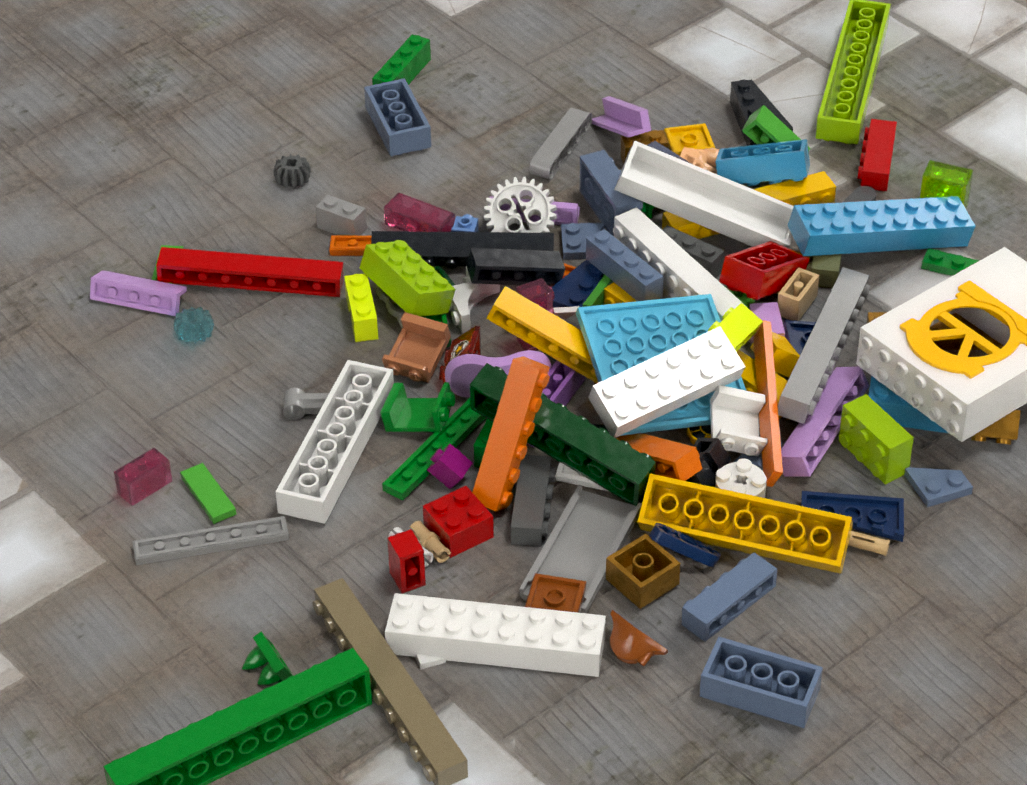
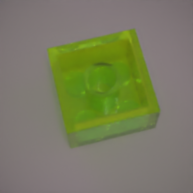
M929 160L922 177L920 198L958 196L965 209H967L973 170Z

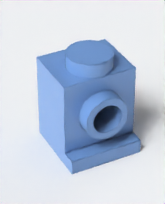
M469 214L462 217L456 216L451 232H479L478 218H474Z

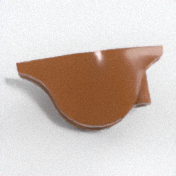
M614 610L611 611L613 630L610 636V645L620 661L628 664L639 663L644 667L652 656L666 655L668 653L665 647L635 628Z

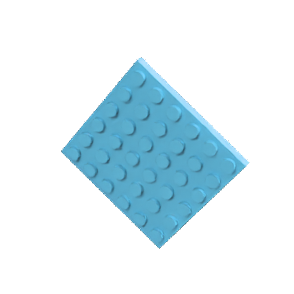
M711 294L578 307L576 311L598 382L604 381L707 333L714 322H721ZM742 377L726 385L727 387L746 391ZM715 391L622 435L711 425L710 398Z

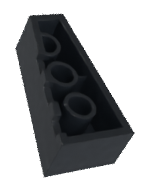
M752 79L731 82L730 104L747 146L757 144L742 129L749 116L763 105L793 132L791 124Z

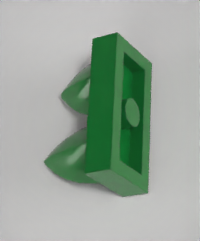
M262 631L255 635L253 639L257 646L246 657L242 669H255L268 663L259 676V685L273 684L293 676L273 643Z

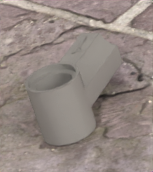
M290 388L284 394L283 414L290 420H299L304 414H318L329 393H305L302 389Z

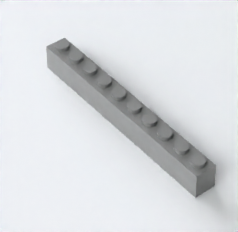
M842 268L780 396L778 404L779 416L803 424L808 415L813 416L817 402L821 399L823 388L827 386L829 376L833 373L835 363L838 362L841 351L845 347L847 337L850 336L853 324L856 323L859 311L862 310L865 298L867 299L871 288V285L867 284L869 275L848 268Z

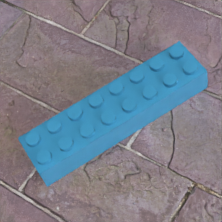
M958 196L794 205L787 225L803 256L968 246L976 227Z

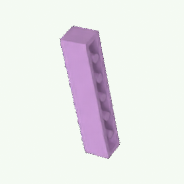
M859 366L835 368L829 377L826 388H823L821 399L817 402L813 416L808 415L804 424L798 423L781 449L784 477L811 476L840 431L842 406L863 396L869 387L863 369Z

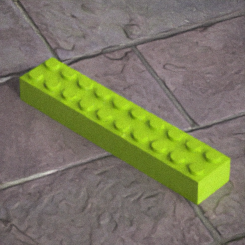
M867 0L849 1L817 117L816 139L858 145L889 24L891 4Z

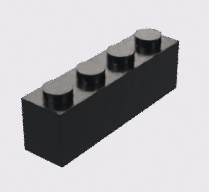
M471 248L466 265L472 284L554 286L563 279L565 266L559 251Z

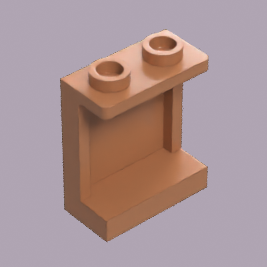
M404 312L401 318L403 328L390 354H384L382 358L384 367L393 369V375H403L416 382L423 381L429 383L451 338L448 324Z

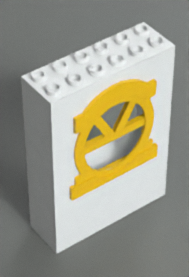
M1003 247L860 327L856 364L930 418L931 421L945 429L949 434L961 442L965 441L1027 403V262ZM958 313L1001 343L1003 347L1001 349L952 316V314ZM941 321L951 329L931 331L929 328ZM964 338L958 355L942 350L933 342ZM973 344L988 354L980 357H968Z

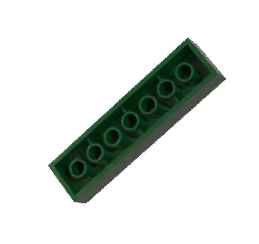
M486 363L470 383L471 409L494 422L508 376L503 369ZM542 393V405L535 414L533 421L535 427L532 434L528 437L527 443L631 505L637 506L638 503H641L644 498L649 475L655 474L656 462L646 453L636 451L626 441H619L604 428H597L590 424L585 417L573 414L563 404L551 401Z

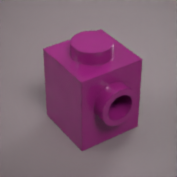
M449 444L443 450L438 448L430 458L432 464L427 471L451 489L464 477L473 462Z

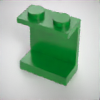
M444 382L438 398H407L404 384L394 383L380 412L385 431L441 432L445 422L448 421L451 407L455 405V394L451 392L449 382Z

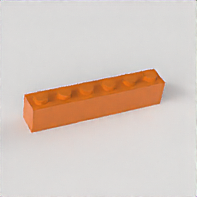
M524 356L513 358L472 491L486 508L493 511L507 508L513 499V493L511 492L520 476L519 466L528 449L526 443L535 427L533 422L535 414L542 405V391L549 382L548 372L550 367Z

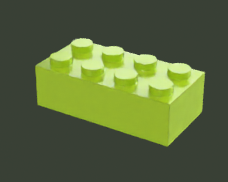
M396 240L394 242H377L376 244L366 245L359 269L406 313L423 317L449 312L456 289L448 283L447 279L443 278L432 266L425 262L419 254L413 251L406 242Z

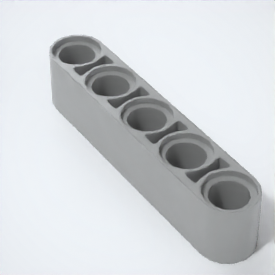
M570 108L532 158L529 173L552 180L589 130L592 123V113Z

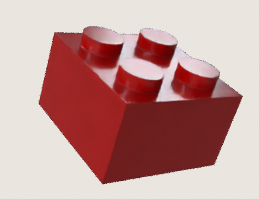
M467 486L423 505L424 526L430 532H435L439 536V541L450 550V558L494 537L493 515Z

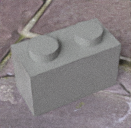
M327 195L315 207L317 228L336 235L361 236L367 229L366 209L364 207Z

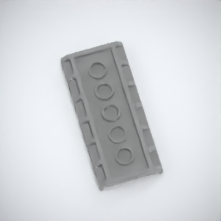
M578 485L519 588L520 597L525 602L527 601L535 573L586 581V591L579 613L587 614L606 578V558L623 547L639 517L642 503H638L637 506L584 491L582 490V485Z

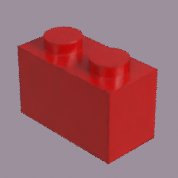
M412 529L387 537L389 571L401 593L403 594L425 586L424 549Z

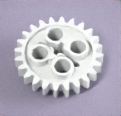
M514 177L512 184L507 179L505 180V187L497 184L498 192L491 190L493 198H486V202L490 206H484V212L489 213L484 215L485 221H490L486 226L487 229H493L491 232L550 233L547 227L554 228V222L551 221L557 219V215L552 213L557 210L556 205L552 204L554 197H548L550 194L549 189L542 191V183L535 186V179L527 183L526 177H523L522 182H518L517 178ZM525 195L532 197L529 202H523L520 199ZM512 196L516 197L519 208L524 213V219L529 226V230L525 229L521 216L517 213L516 205L511 198ZM503 204L511 205L508 211L500 209ZM532 215H538L541 217V219L537 222H532L529 220V218ZM514 223L520 225V228L515 231L510 230L508 227Z

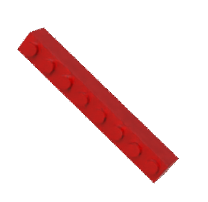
M161 247L156 264L157 280L174 284L340 297L344 280L343 262Z

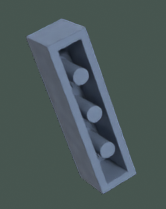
M603 229L586 238V260L635 300L646 301L663 298L664 276L613 235Z
M752 553L746 559H741L732 570L723 573L719 580L711 586H706L698 596L684 604L682 608V626L706 642L776 587L777 568L756 553Z

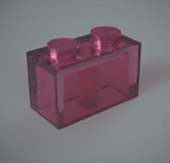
M155 448L114 471L117 493L132 506L172 482L170 462Z

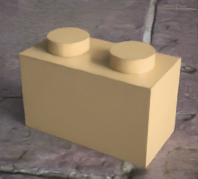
M798 267L778 293L777 303L781 317L794 321L800 320L818 295V274Z

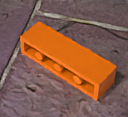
M643 433L622 435L616 438L619 441H626L636 451L651 456L656 462L655 475L686 481L702 469L699 459L700 455L694 446Z

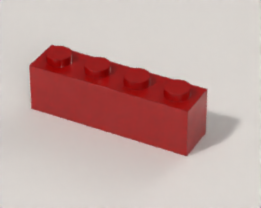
M871 119L870 127H865L857 178L862 180L861 186H868L878 191H887L895 142L896 121Z

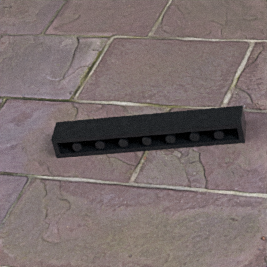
M372 231L371 244L402 240L430 266H445L450 269L466 266L471 248L554 251V233Z

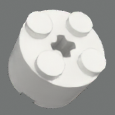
M739 459L737 462L729 463L717 470L715 488L765 498L767 477L750 460Z

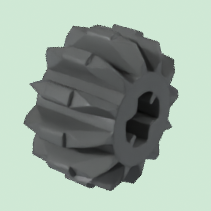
M290 154L288 157L282 156L281 159L276 160L274 166L275 180L278 182V185H284L285 188L289 186L293 188L295 186L303 187V183L309 182L311 167L307 159L300 157L299 154L296 156Z

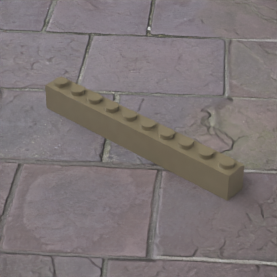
M341 578L314 589L315 601H313V608L318 616L322 615L328 632L330 634L334 633L336 636V642L340 650L347 651L354 648L369 668L372 696L378 706L382 705L388 722L390 724L394 723L401 742L408 744L413 760L416 763L420 762L427 781H432L434 785H452L467 778V758L345 580Z

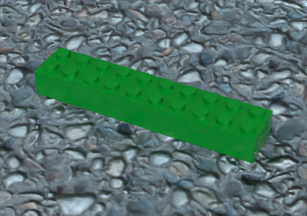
M354 648L338 653L334 657L320 664H315L299 674L290 676L280 683L267 687L246 699H241L237 703L223 710L216 711L202 720L191 723L181 730L168 734L147 746L140 747L122 758L113 760L111 763L103 766L107 785H207L372 705L369 668Z

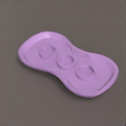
M532 350L517 352L505 357L465 354L452 359L447 364L445 381L449 382L451 391L456 395L470 397V383L486 363L493 367H500L507 375L513 358L524 356L549 366L550 369L552 365L548 356Z

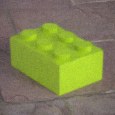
M867 394L842 406L839 442L841 445L847 448L859 462H862L885 485L904 476L905 468L910 467L914 437Z

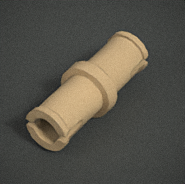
M415 521L410 526L414 530L413 533L420 541L421 546L433 553L438 563H443L450 557V550L439 541V536L435 532H430L421 521Z

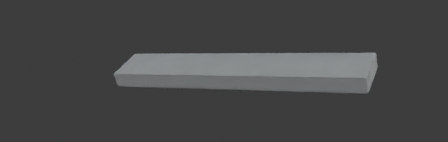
M285 516L135 540L133 541L136 565L286 541L289 540V533Z

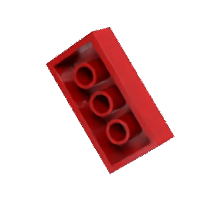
M769 241L725 256L719 282L727 285L726 288L729 290L741 291L748 298L759 300L762 297L781 291L798 267L806 270L810 257L803 256L799 252Z

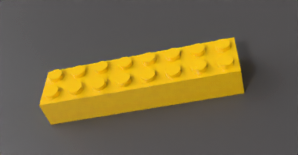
M655 474L649 475L637 521L641 530L651 532L656 523H661L708 545L749 554L756 553L759 556L839 574L842 573L853 526L852 517Z

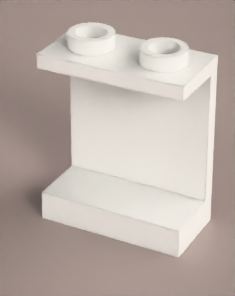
M719 385L710 398L711 438H718L726 451L759 456L768 443L767 438L759 437L758 413L766 403L765 395Z

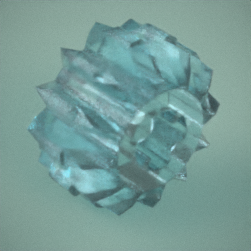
M191 306L188 310L182 308V313H176L173 326L179 340H185L186 344L191 341L196 344L199 340L205 342L206 337H211L214 322L209 310H203L202 307L195 309Z

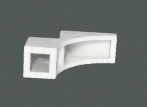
M467 267L466 277L463 278L464 283L453 286L456 290L449 309L454 325H458L462 334L471 332L470 313L476 304L484 298L500 292V285L472 284Z

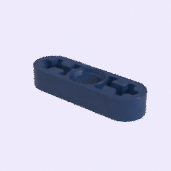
M656 523L649 534L650 538L656 543L709 567H715L721 556L720 552L714 547L661 523Z

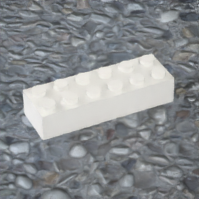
M719 326L593 385L588 398L610 435L616 438L715 391L719 385L726 386L740 379L745 365Z

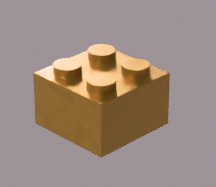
M645 533L606 558V580L641 609L679 585L680 562Z

